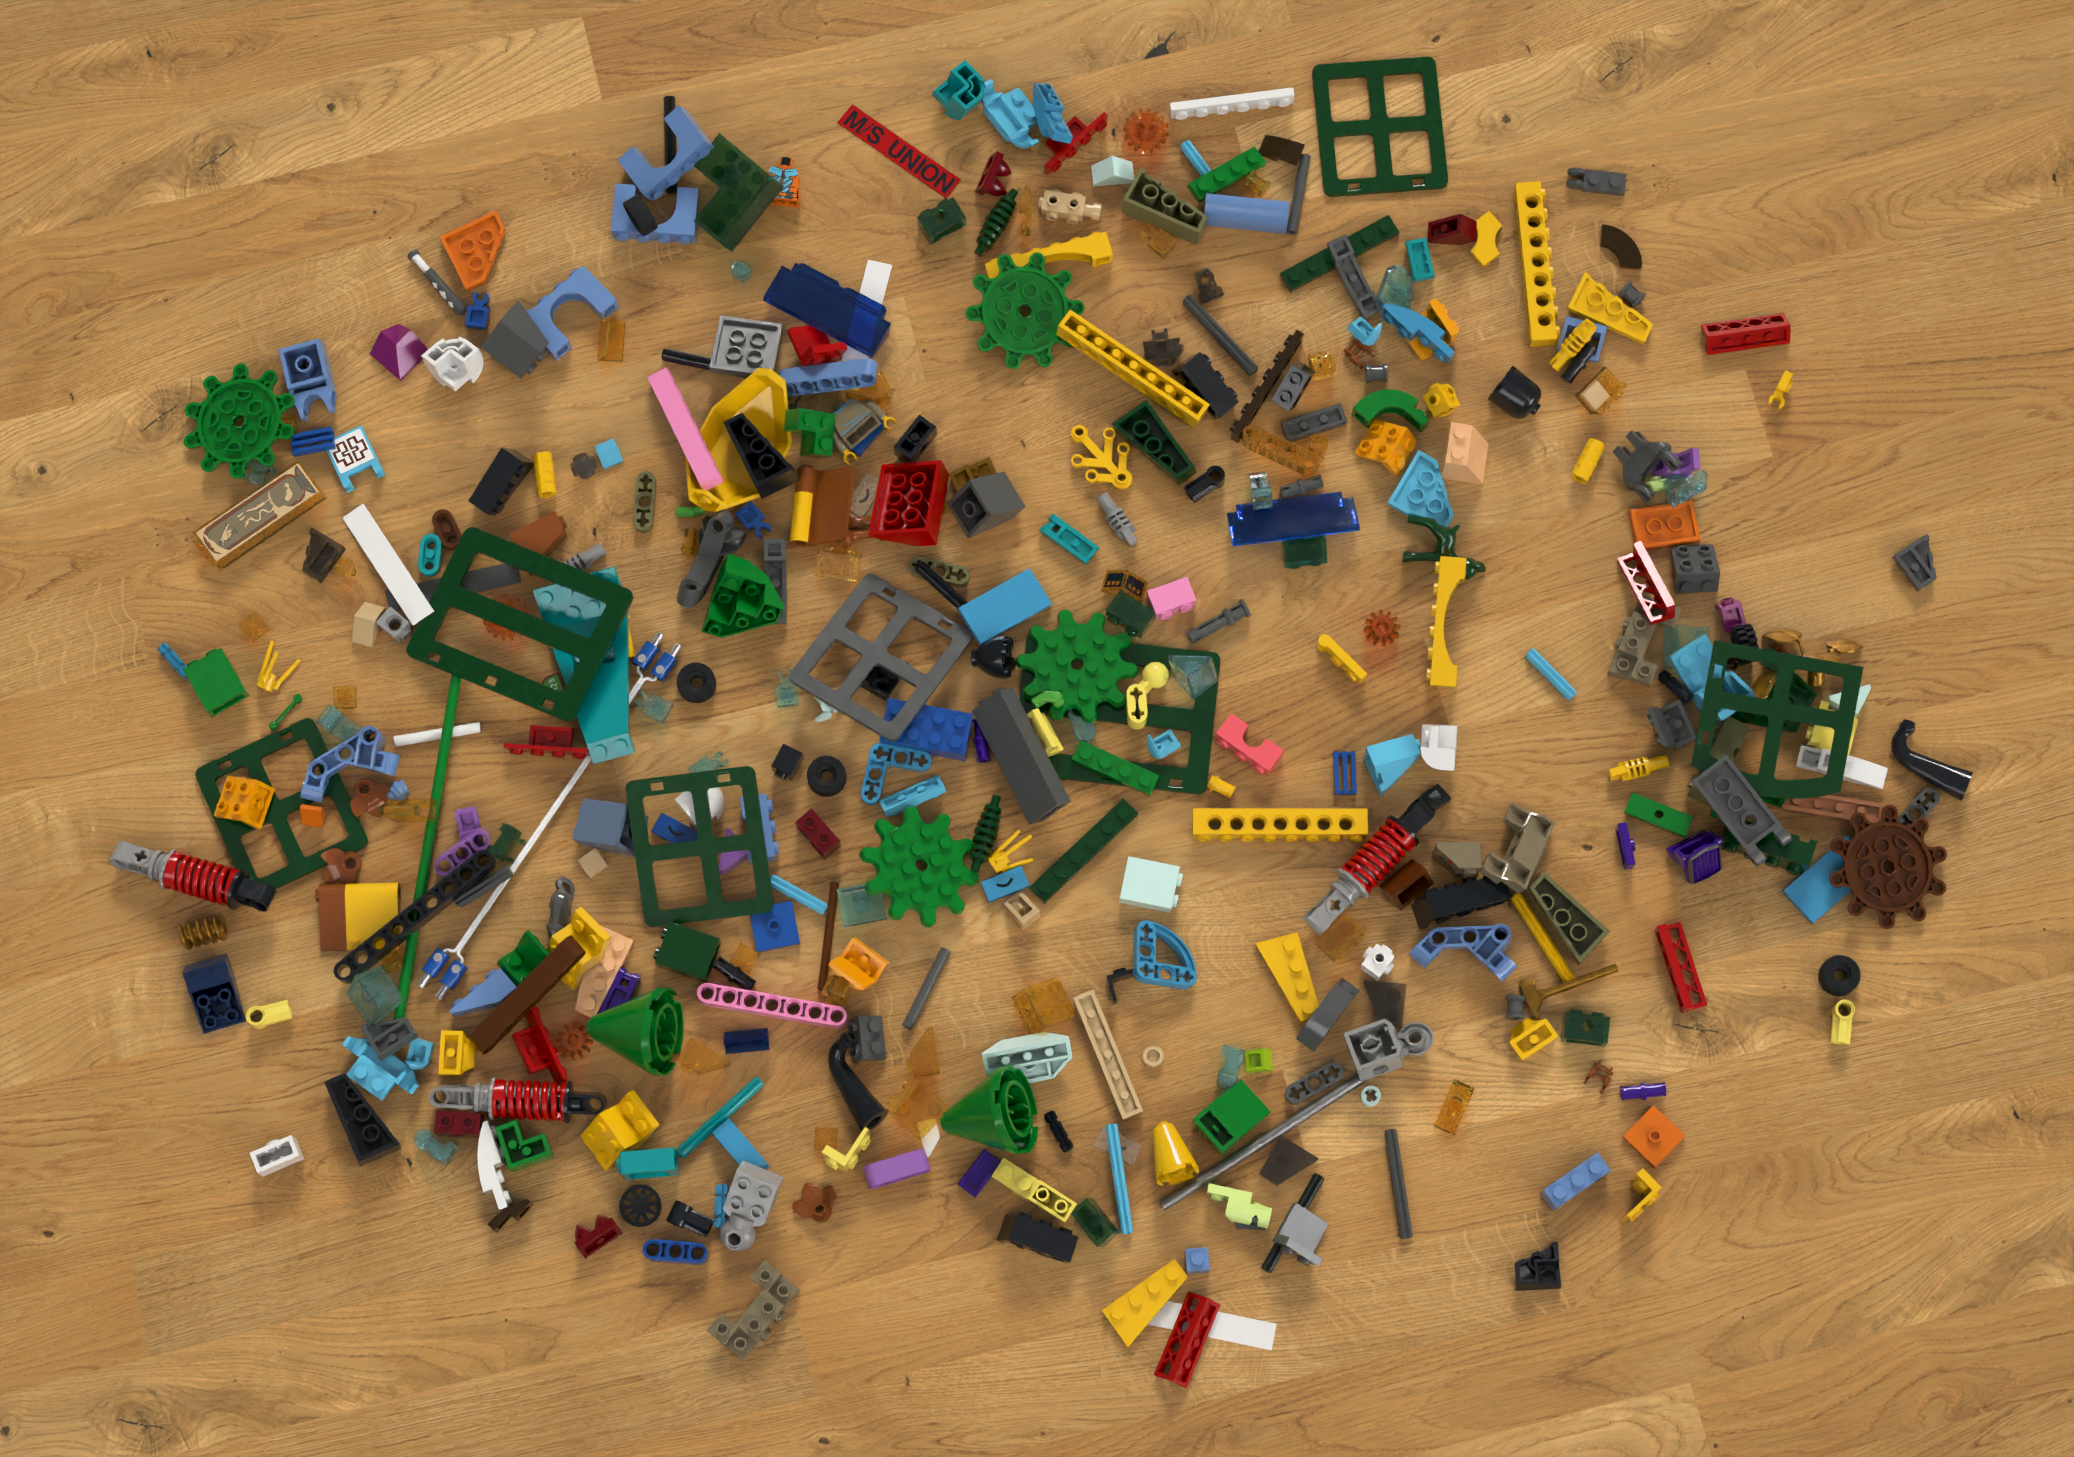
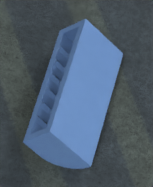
M1206 193L1204 214L1208 216L1206 226L1286 234L1290 202Z

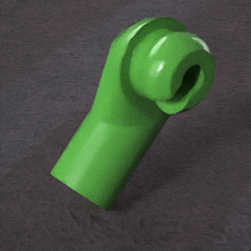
M697 505L676 508V516L678 518L700 516L707 512Z
M1044 691L1031 699V703L1035 709L1047 702L1053 703L1055 707H1060L1064 704V699L1060 692Z

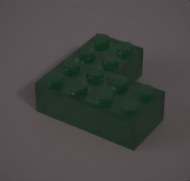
M719 133L712 142L714 148L710 150V153L705 158H701L695 163L694 167L720 189L694 222L732 252L784 186Z

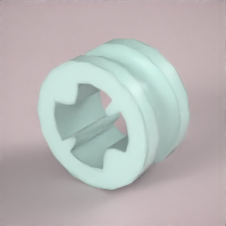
M1375 1086L1365 1087L1360 1095L1362 1103L1368 1107L1377 1105L1381 1098L1380 1090ZM1369 1091L1370 1093L1374 1091L1376 1100L1373 1101L1371 1099L1370 1102L1367 1101L1365 1092Z

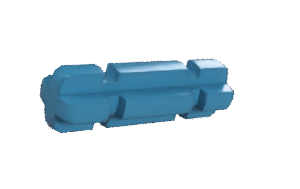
M167 643L161 644L158 647L160 654L177 671L182 679H186L187 676L183 669L187 665Z
M726 1184L715 1186L717 1197H715L714 1215H716V1218H714V1227L721 1228L724 1221L727 1220L725 1218L727 1213L723 1210L727 1198L726 1194L729 1191V1187Z

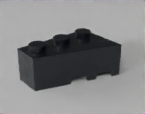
M1198 352L1189 356L1171 372L1175 376L1180 374L1187 382L1184 386L1188 390L1192 389L1197 396L1210 404L1207 412L1214 419H1217L1228 412L1239 401L1236 399V392L1231 387L1228 388L1223 382L1224 377L1222 374L1212 368L1210 365L1212 362L1209 357Z
M501 447L468 501L486 514L496 516V514L503 510L506 501L533 468L534 462L517 450Z
M1020 1212L1019 1215H1005L997 1241L1002 1243L1007 1241L1017 1245L1018 1248H1025L1039 1255L1063 1263H1070L1078 1237L1072 1235L1073 1231L1064 1227H1060V1229L1053 1228V1223L1040 1219L1037 1222L1032 1220V1215Z

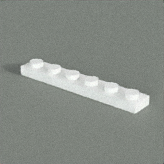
M1285 88L1170 103V119L1183 120L1190 116L1205 117L1208 114L1214 113L1223 115L1230 111L1246 112L1254 108L1263 110L1270 106L1286 107L1294 102V89Z

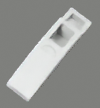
M1801 745L1796 767L1827 774L1831 750L1823 748L1820 750ZM1847 755L1843 780L1883 790L1888 768Z
M484 1121L478 1141L479 1177L483 1192L486 1195L494 1194L498 1208L502 1212L509 1207V1203H512L509 1191H504L502 1182H505L501 1169L497 1170L498 1167L505 1165L503 1161L505 1156L502 1147L498 1146L496 1138H498L496 1126H491L488 1121Z

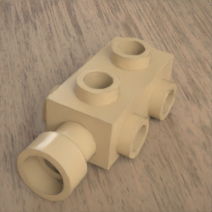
M1051 189L1050 191L1045 190L1044 197L1039 199L1038 209H1041L1042 215L1050 221H1057L1058 218L1066 219V222L1069 224H1078V221L1083 222L1084 216L1091 217V220L1100 221L1102 204H1087L1086 196L1080 193L1073 192L1068 194L1057 189Z

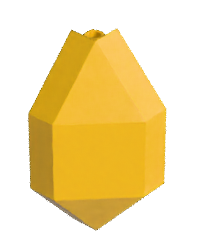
M758 368L712 407L700 429L704 442L724 482L708 491L703 490L685 457L689 500L704 511L718 512L760 497L723 423L724 421L743 413L784 459L792 446L791 432L784 431L785 411L789 410L786 380L772 369Z

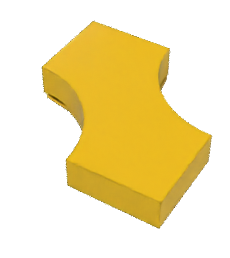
M1490 211L1476 220L1477 243L1470 250V254L1482 268L1486 267L1500 255L1496 248L1495 237L1502 229V225Z

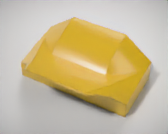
M1529 1017L1510 1030L1511 1040L1509 1044L1522 1062L1558 1038V1035L1546 1018L1535 1020Z
M441 1030L438 1070L440 1076H462L465 1071L475 1068L476 1046L466 1037L464 1031Z

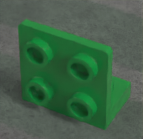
M528 930L523 934L516 949L499 959L497 965L517 987L550 952Z

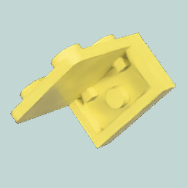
M1822 700L1817 706H1813V708L1834 711L1828 709L1829 702ZM1854 717L1847 755L1850 754L1852 742L1854 739L1858 723V719L1856 717ZM1811 724V726H1808L1805 738H1807L1806 746L1820 750L1822 748L1831 750L1834 730L1829 727Z
M865 1127L846 1156L826 1145L822 1151L825 1164L833 1170L839 1168L845 1173L848 1172L849 1168L853 1170L859 1161L858 1155L860 1151H866L872 1141L870 1140L869 1129Z

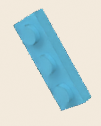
M936 775L879 800V803L888 818L898 815L908 806L916 807L924 801L937 798L945 793L946 789L939 775Z

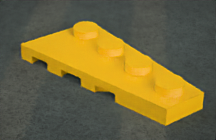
M1586 272L1567 308L1568 311L1587 318L1596 324L1607 326V329L1643 345L1653 327V323L1633 308L1625 305L1623 300L1608 292L1606 287L1601 283L1595 282Z
M1298 932L1255 943L1257 950L1272 972L1299 1022L1308 1021L1319 1004Z
M1176 1259L1169 1262L1102 1310L1127 1348L1188 1278Z

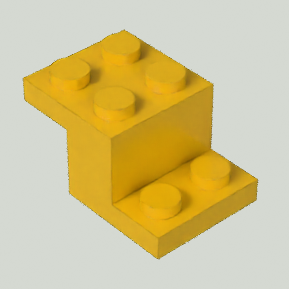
M582 907L574 911L569 925L551 936L547 951L551 953L560 942L572 935L586 951L584 957L561 979L572 990L580 985L585 972L603 961L611 937Z
M632 1090L617 1105L599 1113L580 1136L606 1171L616 1164V1159L620 1158V1152L633 1151L639 1148L656 1130L659 1123L637 1093Z

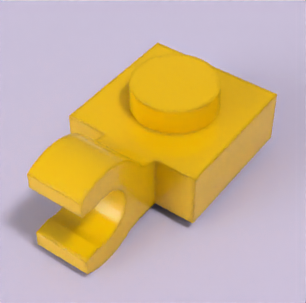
M1785 370L1773 395L1770 396L1767 402L1768 406L1771 405L1772 401H1778L1779 407L1777 410L1780 411L1785 404L1783 393L1788 394L1793 384L1790 381L1793 373Z

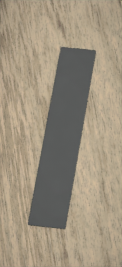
M500 564L469 571L461 587L478 593L521 583L519 569L508 564ZM441 578L417 583V586L428 602ZM386 590L388 608L392 607L395 611L402 610L390 590Z

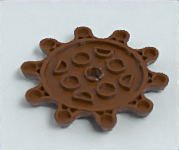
M1886 805L1883 807L1881 819L1877 823L1868 821L1866 816L1860 812L1854 813L1850 818V823L1855 832L1854 837L1851 840L1835 838L1831 841L1830 848L1832 852L1841 856L1844 865L1841 870L1835 871L1830 875L1829 882L1835 888L1848 887L1851 890L1853 898L1848 904L1850 915L1857 917L1868 908L1874 909L1878 914L1880 927L1890 929L1894 926L1895 916L1900 911L1907 912L1914 921L1924 920L1926 910L1922 905L1923 896L1928 893L1935 896L1945 893L1946 885L1942 880L1934 876L1933 867L1935 864L1946 859L1947 852L1941 846L1929 847L1925 844L1924 834L1929 827L1926 819L1916 818L1912 824L1908 826L1903 825L1898 820L1897 808L1893 805ZM1885 861L1892 865L1890 873H1886L1881 868Z

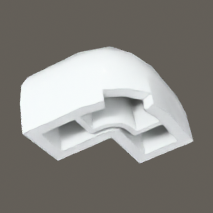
M460 336L458 339L446 341L443 338L421 355L433 377L441 385H447L454 391H457L468 380L474 383L481 374L484 364L480 350Z
M1422 725L1421 755L1429 766L1439 770H1455L1458 726Z
M719 787L710 788L708 790L711 818L715 817L719 820L725 809L724 795ZM689 791L683 792L675 799V802L688 816L692 825L697 828L692 794Z

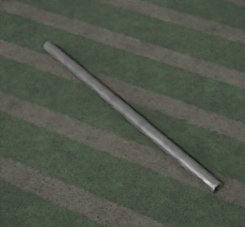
M1358 1074L1160 1200L1159 1203L1166 1211L1368 1080L1360 1082Z

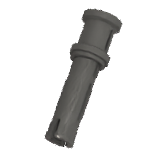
M1241 599L1229 609L1224 608L1218 616L1187 631L1190 641L1194 644L1227 625L1233 626L1245 616L1250 617L1251 614L1245 602Z

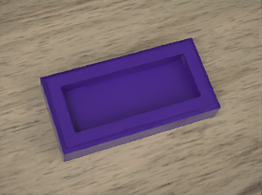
M984 1149L959 1181L958 1186L976 1198L991 1179L992 1174L1001 1161Z

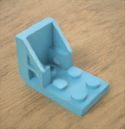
M1702 634L1668 656L1686 689H1689L1694 694L1692 700L1700 713L1713 649L1706 634ZM1715 664L1713 678H1721L1723 666ZM1725 671L1723 691L1757 697L1754 691L1733 671ZM1721 708L1718 710L1716 720L1722 721L1736 711Z

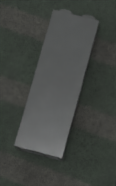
M1000 687L992 692L990 698L979 701V706L972 710L1029 825L1043 822L1071 801L1013 688L1004 689Z

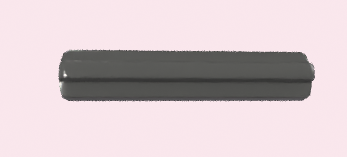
M504 866L483 879L455 900V903L458 907L463 908L513 877L511 868Z

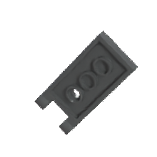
M1727 754L1691 781L1756 867L1765 862L1766 858L1755 844L1770 832H1772L1774 838L1782 847L1792 841L1790 834L1777 820ZM1747 816H1750L1753 819V823L1751 825H1748L1745 822V818Z

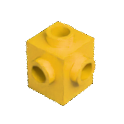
M1436 383L1428 388L1429 391L1423 395L1426 407L1431 411L1434 418L1445 417L1460 406L1456 393L1449 384Z

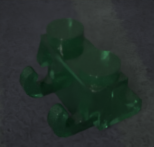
M503 823L499 829L502 832L494 845H488L486 851L490 852L497 861L503 863L505 860L513 864L515 860L508 857V853L516 842L524 847L527 842L519 838L522 834L512 825Z

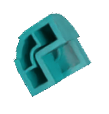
M964 60L951 70L948 79L933 90L932 96L946 109L945 115L954 120H961L982 101L985 91L984 79Z

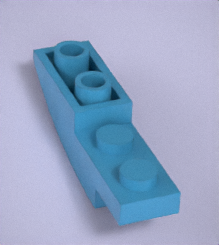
M1034 83V110L1042 136L1070 144L1073 136L1061 115L1064 106L1053 86L1047 83Z
M1385 303L1382 306V318L1386 323L1394 325L1402 338L1412 341L1418 337V341L1424 347L1428 346L1433 351V355L1437 360L1444 361L1446 364L1453 360L1455 352L1443 341L1446 332L1437 324L1415 311L1398 305Z

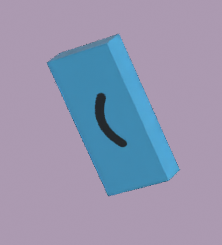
M1022 866L981 882L989 903L1030 887Z

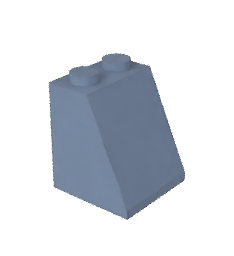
M583 798L572 840L586 847L635 858L628 804Z

